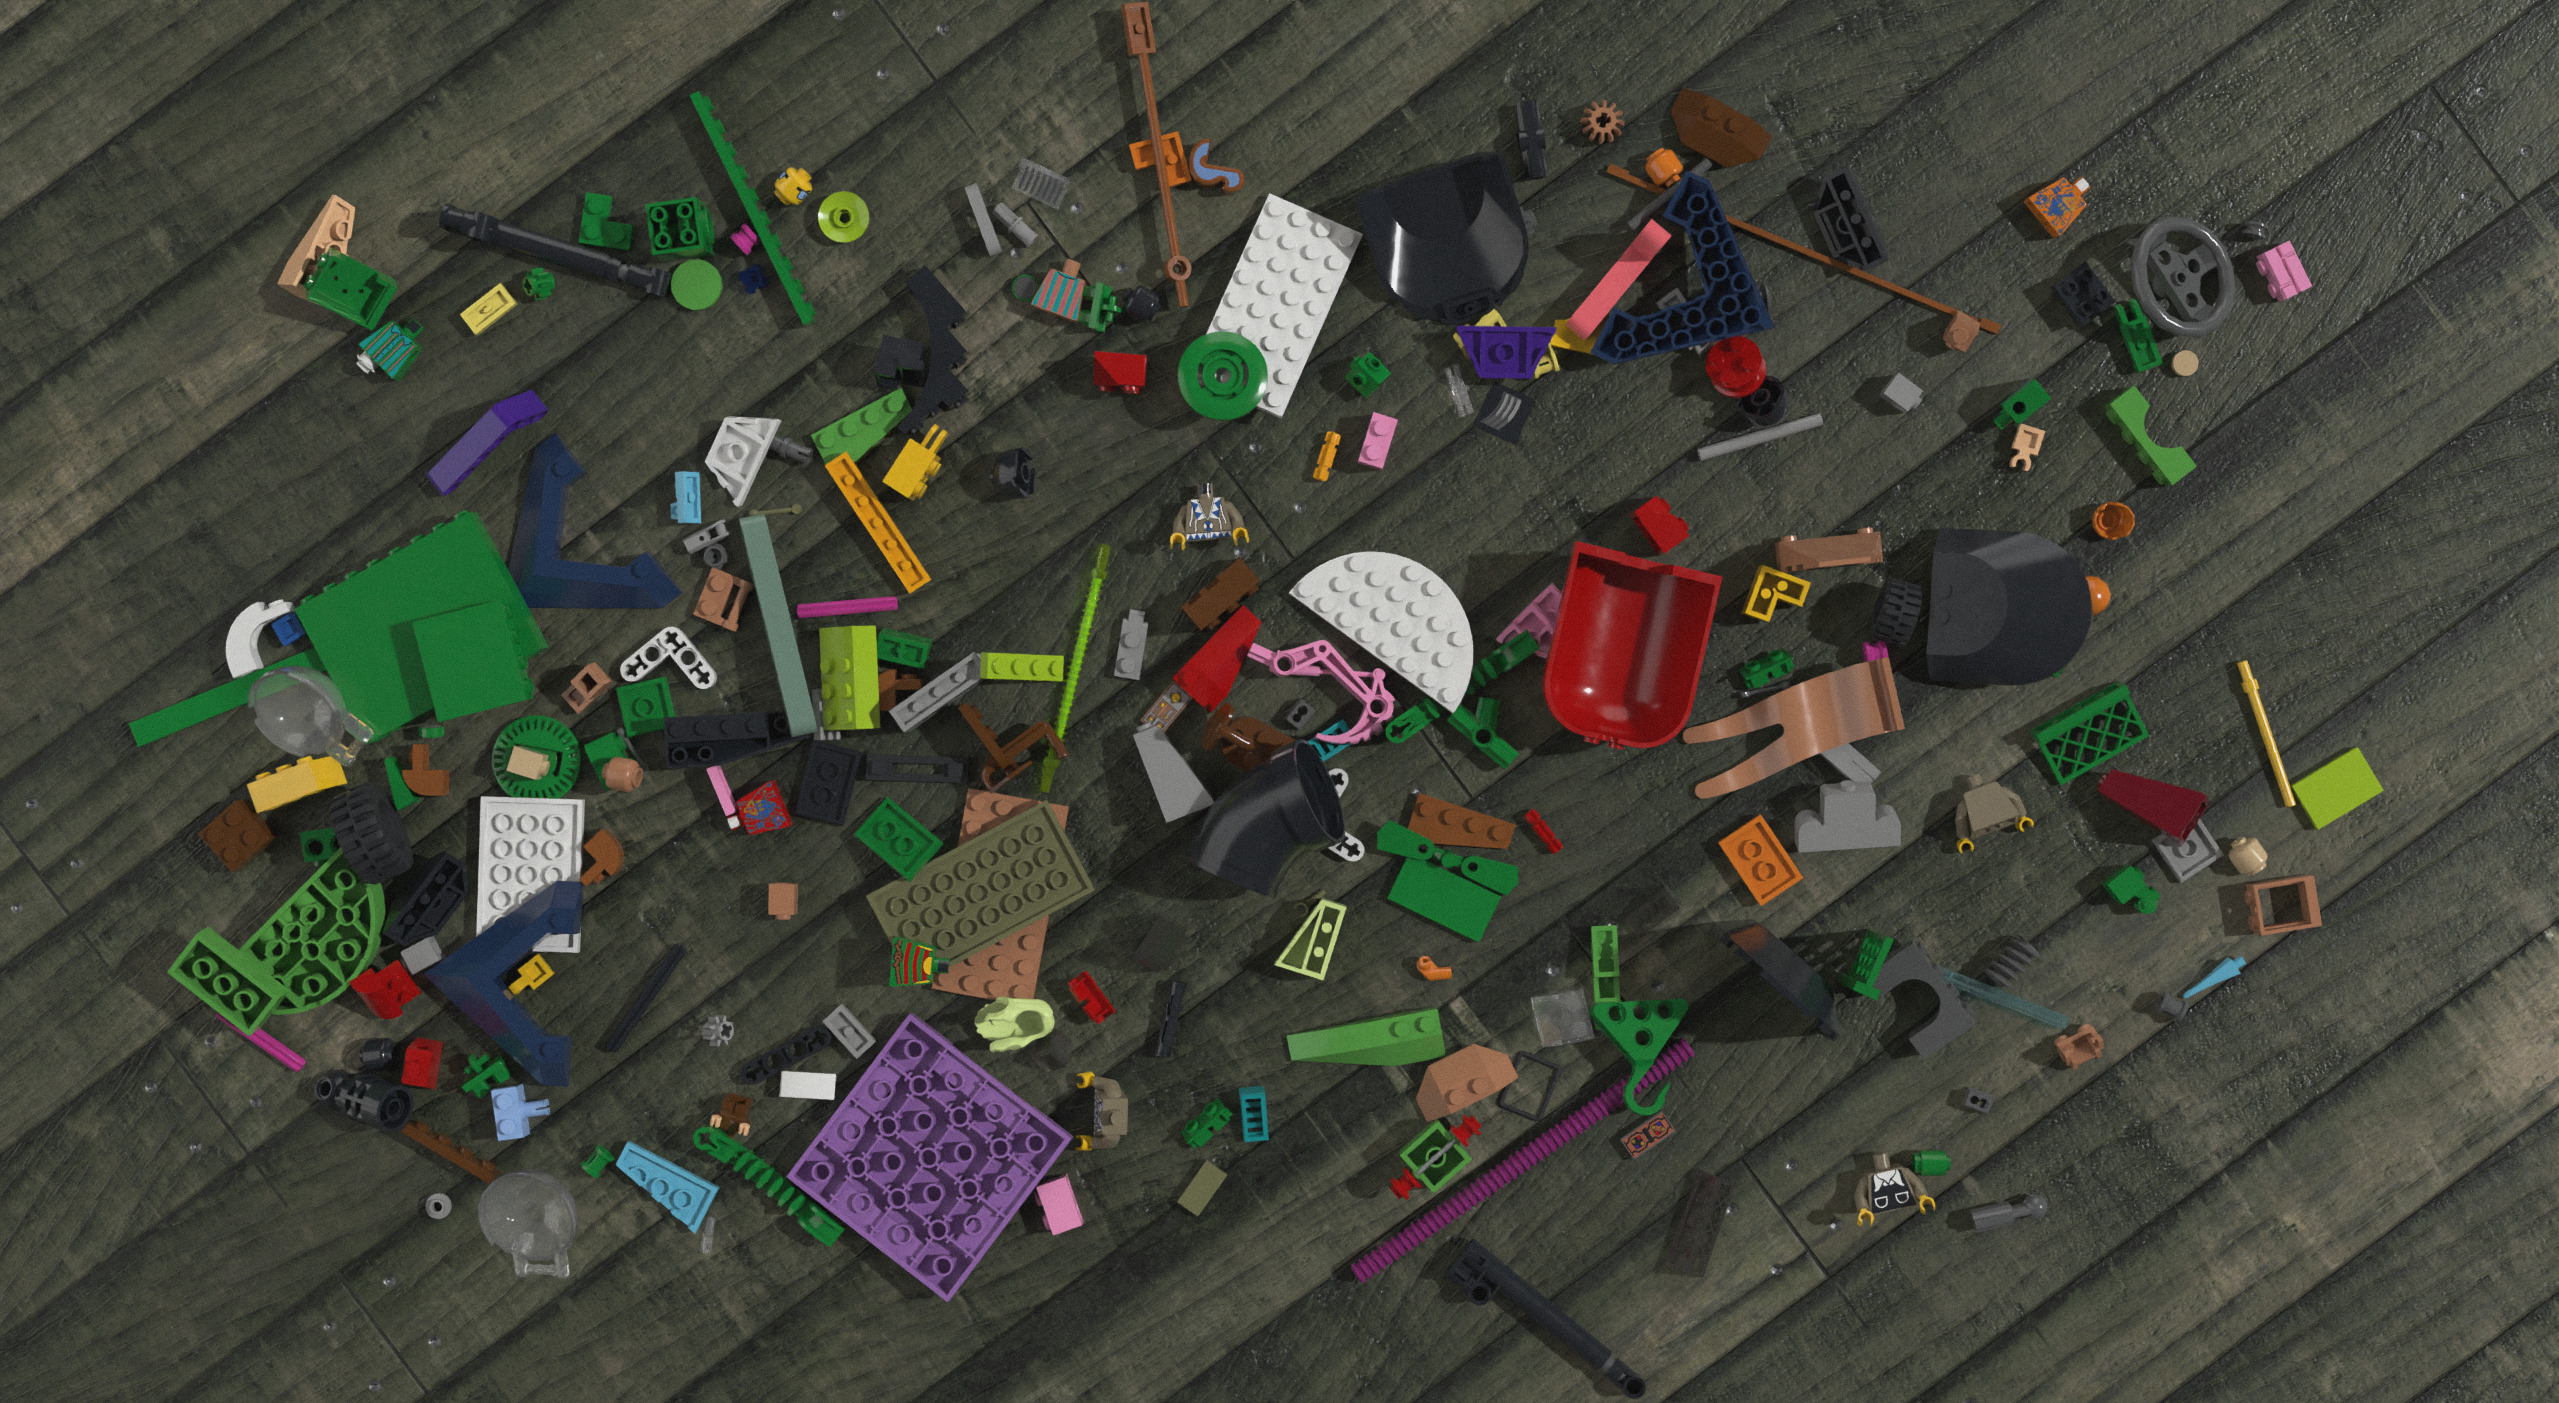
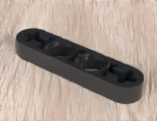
M821 1025L814 1027L749 1061L741 1069L740 1075L742 1080L749 1085L757 1084L830 1045L833 1035L831 1030ZM816 1031H819L821 1034L825 1033L827 1035L824 1039L825 1044L818 1041L811 1045L814 1048L811 1051L810 1045L804 1037L808 1036V1040H811L817 1036ZM800 1042L804 1045L805 1052L802 1056L793 1055L791 1052L793 1043ZM770 1055H780L782 1065L779 1068H773L769 1065L768 1059ZM762 1059L765 1069L756 1074L757 1079H754L753 1076L748 1077L746 1073L749 1072V1066L752 1069L760 1067L762 1064L759 1060Z

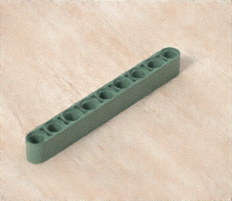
M765 514L739 518L740 530L791 737L817 732V725Z

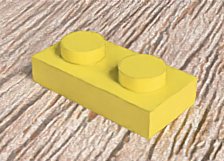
M499 283L460 315L475 335H479L518 304L506 288Z

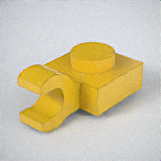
M537 954L518 969L522 977L508 988L514 995L520 993L528 985L535 990L555 973L542 956Z

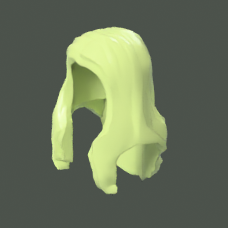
M1006 996L997 997L995 1002L986 1004L985 1007L978 1011L975 1017L977 1033L982 1034L983 1038L990 1041L996 1040L990 1043L989 1050L991 1052H1004L1009 1049L1023 1048L1031 1041L1049 1034L1054 1028L1055 1022L1053 1011L1044 1000L1009 998Z

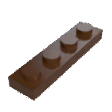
M412 1120L406 1123L402 1133L489 1184L495 1181L500 1173L499 1170L495 1169L496 1165L493 1162L484 1158L482 1160L473 1156L474 1152L465 1146H456L451 1143L452 1139L443 1133L436 1134L429 1130L430 1126L421 1120H416V1122Z

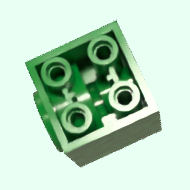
M697 197L645 204L652 255L663 263L714 256L712 218L707 205Z

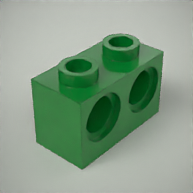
M333 827L300 832L304 863L313 862L314 866L324 865L340 848ZM317 841L323 844L324 849L321 854L316 853L314 850V845Z

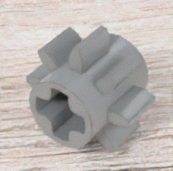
M725 1015L708 1017V1022L702 1026L703 1039L710 1040V1046L728 1045V1040L734 1035L733 1023L726 1021Z

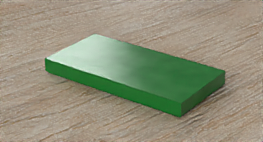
M1410 857L1406 858L1387 899L1477 942H1480L1501 896L1431 862Z

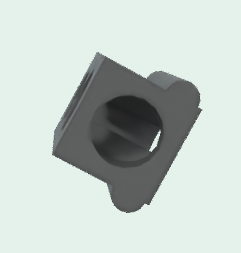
M1299 698L1284 718L1301 730L1316 710ZM1301 706L1306 707V715H1301V720L1294 722L1292 717L1298 713V708Z
M1968 1087L1961 1106L1983 1114H1989L1994 1099L1990 1094ZM1976 1096L1979 1100L1984 1098V1105L1979 1106L1976 1102L1971 1103V1097Z

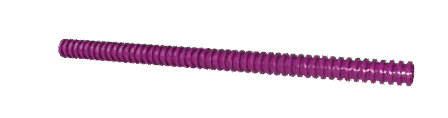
M1680 1038L1679 1043L1674 1042L1672 1048L1667 1047L1666 1052L1663 1053L1661 1051L1659 1053L1660 1056L1654 1059L1653 1065L1636 1085L1633 1091V1098L1636 1097V1093L1641 1094L1642 1089L1645 1088L1647 1090L1649 1088L1648 1085H1654L1655 1080L1658 1079L1660 1081L1662 1079L1661 1076H1667L1670 1070L1672 1072L1675 1071L1674 1067L1682 1066L1681 1063L1683 1061L1685 1063L1688 1062L1687 1058L1695 1057L1694 1051L1685 1039ZM1630 1074L1627 1075L1625 1080L1623 1078L1620 1079L1621 1083L1613 1084L1614 1087L1612 1089L1610 1087L1607 1088L1608 1092L1600 1093L1601 1096L1599 1098L1597 1096L1594 1097L1593 1102L1588 1101L1586 1107L1584 1105L1581 1106L1580 1111L1575 1110L1573 1116L1569 1114L1567 1120L1562 1119L1561 1124L1558 1125L1556 1123L1554 1129L1549 1128L1548 1133L1545 1134L1543 1132L1541 1134L1542 1137H1536L1535 1142L1532 1143L1530 1141L1528 1143L1529 1146L1522 1147V1151L1519 1152L1517 1150L1515 1152L1516 1155H1510L1507 1161L1505 1159L1502 1160L1503 1164L1495 1165L1496 1168L1494 1170L1492 1168L1489 1169L1488 1174L1483 1173L1481 1179L1478 1177L1475 1183L1470 1182L1468 1188L1465 1186L1462 1192H1456V1196L1451 1195L1449 1201L1444 1200V1204L1441 1206L1438 1204L1436 1210L1431 1209L1428 1215L1425 1213L1423 1215L1424 1218L1417 1219V1223L1414 1224L1412 1222L1410 1224L1411 1227H1405L1402 1233L1400 1231L1397 1232L1398 1236L1390 1237L1391 1240L1389 1242L1387 1240L1384 1241L1385 1245L1377 1246L1378 1249L1376 1251L1374 1249L1371 1250L1370 1255L1365 1254L1363 1260L1360 1258L1357 1264L1352 1263L1351 1269L1358 1280L1366 1283L1368 1277L1371 1279L1374 1273L1379 1274L1381 1268L1385 1270L1387 1264L1392 1265L1393 1260L1398 1261L1399 1256H1405L1406 1251L1411 1252L1413 1246L1418 1247L1419 1242L1424 1243L1425 1238L1432 1237V1233L1437 1234L1438 1229H1444V1225L1447 1223L1448 1225L1452 1224L1451 1220H1457V1216L1460 1214L1462 1216L1465 1215L1464 1211H1470L1473 1205L1475 1207L1478 1206L1477 1203L1479 1201L1484 1202V1198L1486 1196L1488 1198L1491 1197L1492 1192L1497 1193L1499 1187L1503 1189L1505 1183L1510 1184L1511 1179L1516 1180L1518 1174L1523 1175V1171L1526 1169L1529 1171L1530 1166H1536V1162L1539 1160L1542 1162L1544 1160L1543 1157L1550 1156V1152L1553 1151L1555 1153L1557 1151L1556 1148H1562V1144L1565 1142L1567 1144L1570 1143L1569 1139L1577 1138L1576 1135L1578 1133L1580 1135L1583 1134L1582 1131L1584 1129L1589 1130L1591 1124L1594 1126L1597 1120L1602 1121V1117L1604 1115L1606 1117L1609 1116L1610 1111L1615 1112L1617 1106L1621 1108L1624 1102L1623 1088Z

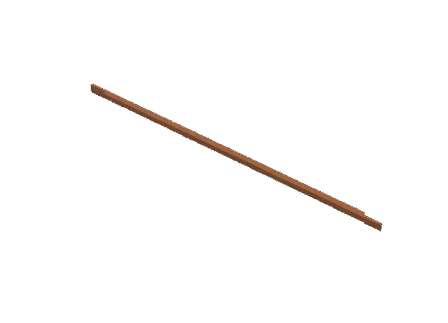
M1611 163L1606 173L1655 194L1661 195L1666 191L1659 186L1629 175V171ZM1725 214L1728 223L1737 228L1954 317L1958 311ZM1966 314L1978 321L1980 328L1996 335L2001 328L2000 324L1983 317L1979 321L1977 318Z

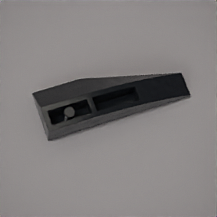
M785 711L664 717L667 769L720 766L814 737V733L792 738Z

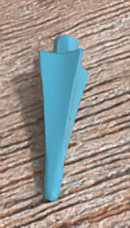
M2241 955L2234 960L2227 957L2204 979L2183 993V998L2187 999L2212 985L2241 974L2238 969L2244 966L2246 962Z

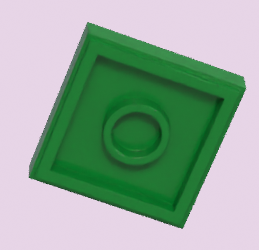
M667 677L616 688L627 738L664 730V717H676Z

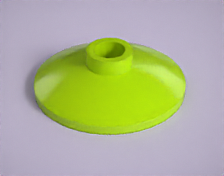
M846 191L836 192L828 196L821 204L818 212V222L821 230L828 238L836 242L848 243L857 240L866 231L869 224V211L865 202L856 194ZM843 214H848L850 217L847 223H842L840 220Z

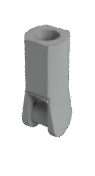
M725 519L684 538L683 542L688 552L693 554L730 536L732 533L727 531L724 525ZM715 528L718 536L712 539L709 531Z

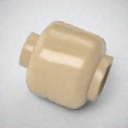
M2242 836L2232 842L2231 846L2233 848L2230 850L2228 857L2239 873H2248L2251 876L2266 867L2267 864L2265 862L2268 855L2256 838L2246 839Z

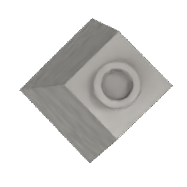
M1149 722L1136 727L1138 732L1134 733L1133 737L1166 823L1211 806L1214 803L1213 795L1159 726H1152Z

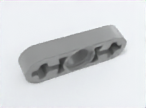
M977 183L966 186L965 190L990 257L1002 253Z

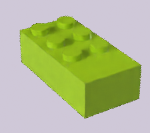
M876 626L819 628L821 694L823 701L822 720L824 730L880 728Z

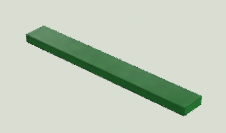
M314 647L129 723L138 747H142L327 670Z

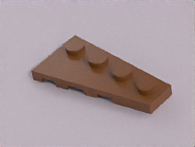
M1419 793L1407 828L1430 839L1433 844L1508 849L1516 824Z

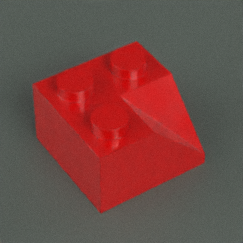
M1095 351L1094 386L1099 387L1101 392H1114L1115 388L1123 389L1124 393L1140 394V390L1146 391L1147 356Z
M1656 495L1629 515L1658 556L1689 537V534L1686 532L1689 530V527L1681 517L1676 518L1675 515L1670 514L1671 508L1663 497L1659 499Z

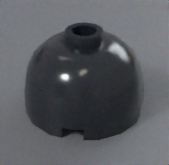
M1765 376L1762 385L1755 392L1736 399V404L1743 418L1749 424L1760 428H1768L1782 421L1787 414L1790 404L1786 388L1778 378L1773 376Z
M1024 447L1010 449L1001 453L995 460L993 469L990 471L991 482L995 484L997 490L1002 495L1011 499L1030 498L1029 495L1035 492L1036 469L1032 468L1030 470L1029 460H1033V458Z

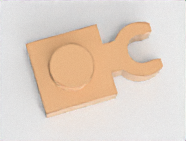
M2025 424L2018 425L2011 449L2018 452L2017 455L2011 458L2010 467H2015L2017 460L2020 459L2024 462L2022 471L2026 472L2030 469L2031 460L2029 456L2038 455L2045 431Z

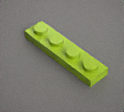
M981 652L980 678L1063 681L1064 656Z

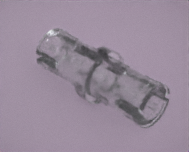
M1456 364L1452 366L1455 374L1454 377L1450 367L1443 369L1451 389L1449 391L1450 397L1453 396L1458 416L1461 418L1466 416L1463 408L1464 405L1468 415L1475 413L1467 393L1469 391L1468 385L1465 386L1460 366Z

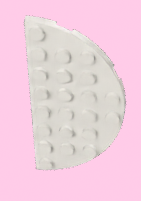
M1358 552L1337 557L1316 567L1305 575L1289 592L1291 596L1454 714L1465 695L1473 666L1472 634L1465 611L1459 600L1446 583L1431 570L1409 558L1396 554Z

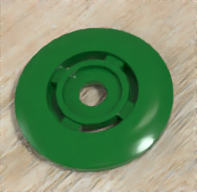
M1227 331L1212 332L1196 339L1182 355L1178 368V384L1187 404L1195 412L1213 420H1234L1248 414L1261 401L1268 382L1267 365L1257 346L1244 336ZM1245 363L1248 370V383L1246 387L1242 385L1244 373L1241 364ZM1199 366H1204L1202 380L1205 387L1203 389L1200 387L1197 378ZM1225 368L1230 372L1231 378L1228 382L1220 383L1216 380L1215 373L1218 369Z
M539 715L523 717L508 725L497 738L492 753V767L497 782L508 795L519 798H561L576 783L582 764L580 746L572 731L554 718ZM519 744L522 747L549 755L547 761L550 762V767L547 775L542 776L541 780H535L506 771L514 746ZM558 752H561L562 761L560 771L557 774V776H555L554 772L558 766Z

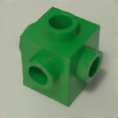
M1369 352L1363 358L1357 356L1348 367L1351 371L1345 378L1367 399L1389 377L1391 372L1379 359Z

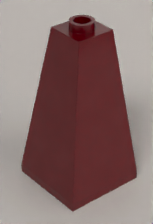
M2111 769L2109 774L2104 773L2097 784L2100 787L2098 792L2102 797L2181 847L2209 805L2207 795L2202 792Z

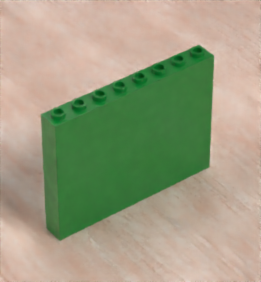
M464 510L454 515V521L447 525L443 522L431 528L432 533L425 537L421 534L412 538L409 541V546L403 549L401 546L387 553L389 557L383 560L378 558L365 565L367 569L360 573L357 570L344 576L345 581L337 585L335 582L327 585L322 589V594L316 597L315 595H310L300 601L302 605L294 609L366 744L376 743L435 710L412 622L500 599H508L515 610V618L513 620L515 628H518L522 638L520 647L527 660L549 648L477 512Z

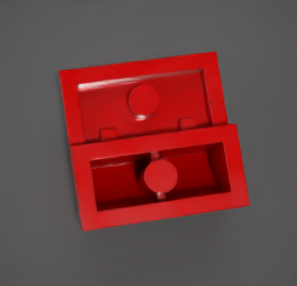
M396 960L378 973H375L370 968L349 982L370 1011L381 1019H393L403 1015L404 1013L400 1007L422 993L399 960Z

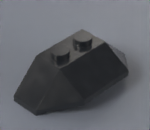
M1846 166L1823 177L1813 213L1833 258L1864 271L1889 261L1882 230L1863 188L1849 167Z
M446 851L423 861L392 902L383 934L403 946L438 934L469 894L466 863Z

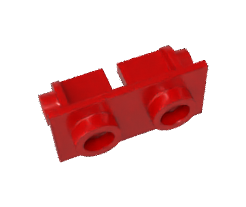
M1086 970L1067 983L1070 987L1068 990L1073 994L1078 1003H1081L1083 1000L1087 1002L1082 1008L1091 1019V1022L1095 1021L1098 1025L1105 1018L1116 1012Z

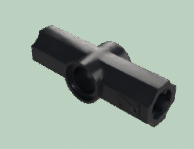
M1538 100L1516 103L1515 109L1519 128L1517 140L1519 152L1522 153L1525 180L1547 178L1544 154L1546 142L1544 129L1540 123Z

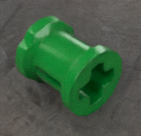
M598 1144L595 1147V1152L587 1161L583 1160L581 1162V1167L592 1177L599 1178L601 1170L608 1162H612L615 1157L605 1147Z

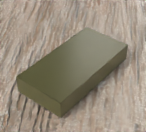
M1206 1160L1177 1202L1196 1216H1199L1226 1178L1227 1173Z

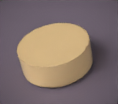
M2188 350L2176 353L2171 360L2173 372L2182 377L2192 375L2199 365L2197 356Z

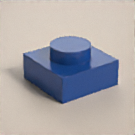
M294 611L271 624L283 646H289L307 635L297 613Z

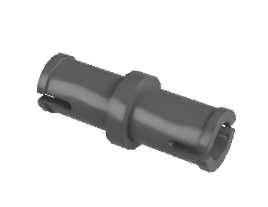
M776 435L769 447L770 450L780 453V456L783 458L788 456L804 462V464H808L811 458L801 453L811 456L813 454L812 448L794 443L791 438L787 437L784 439Z

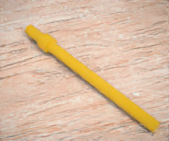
M2240 661L2237 665L2243 680L2241 685L2244 693L2248 694L2285 806H2294L2296 803L2257 691L2259 689L2256 678L2253 679L2248 661Z

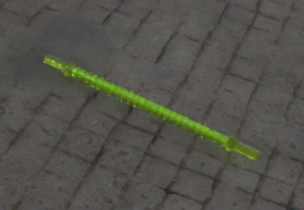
M1101 544L1096 566L1091 570L1090 576L1093 577L1089 581L1091 587L1087 588L1089 594L1085 595L1087 602L1083 603L1086 605L1085 609H1082L1084 615L1080 616V619H1082V622L1078 623L1080 630L1076 631L1079 634L1078 637H1075L1077 643L1073 644V647H1075V650L1071 651L1073 658L1069 659L1071 665L1067 666L1070 671L1066 672L1068 676L1064 680L1066 686L1062 687L1064 693L1060 694L1063 699L1059 701L1061 707L1057 708L1059 714L1055 715L1057 722H1053L1056 725L1053 730L1062 742H1065L1063 735L1067 734L1065 728L1069 727L1066 722L1070 721L1068 715L1072 713L1070 707L1074 706L1072 700L1076 699L1073 695L1077 692L1075 689L1076 685H1079L1077 679L1081 678L1079 671H1083L1080 667L1081 664L1085 663L1082 659L1086 657L1084 651L1088 650L1086 643H1090L1088 636L1092 635L1089 630L1093 629L1091 623L1095 622L1093 615L1097 614L1095 608L1099 607L1096 603L1100 601L1098 597L1102 593L1100 587L1104 586L1102 580H1105L1107 575L1105 568L1111 546ZM1049 743L1050 750L1046 751L1048 756L1044 758L1043 765H1045V770L1039 790L1047 793L1050 791L1055 768H1058L1060 763L1059 759L1056 760V753Z

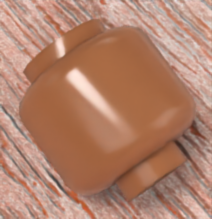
M616 756L609 763H606L602 770V777L605 778L606 785L610 789L631 792L634 788L639 787L642 781L643 770L639 768V764L635 760Z

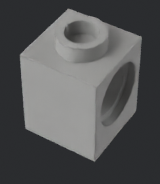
M1897 373L1879 396L1902 413H1906L1909 410L1914 411L1922 401L1919 396L1923 390L1900 373Z
M434 936L428 937L400 952L403 957L401 958L402 965L412 975L445 959Z

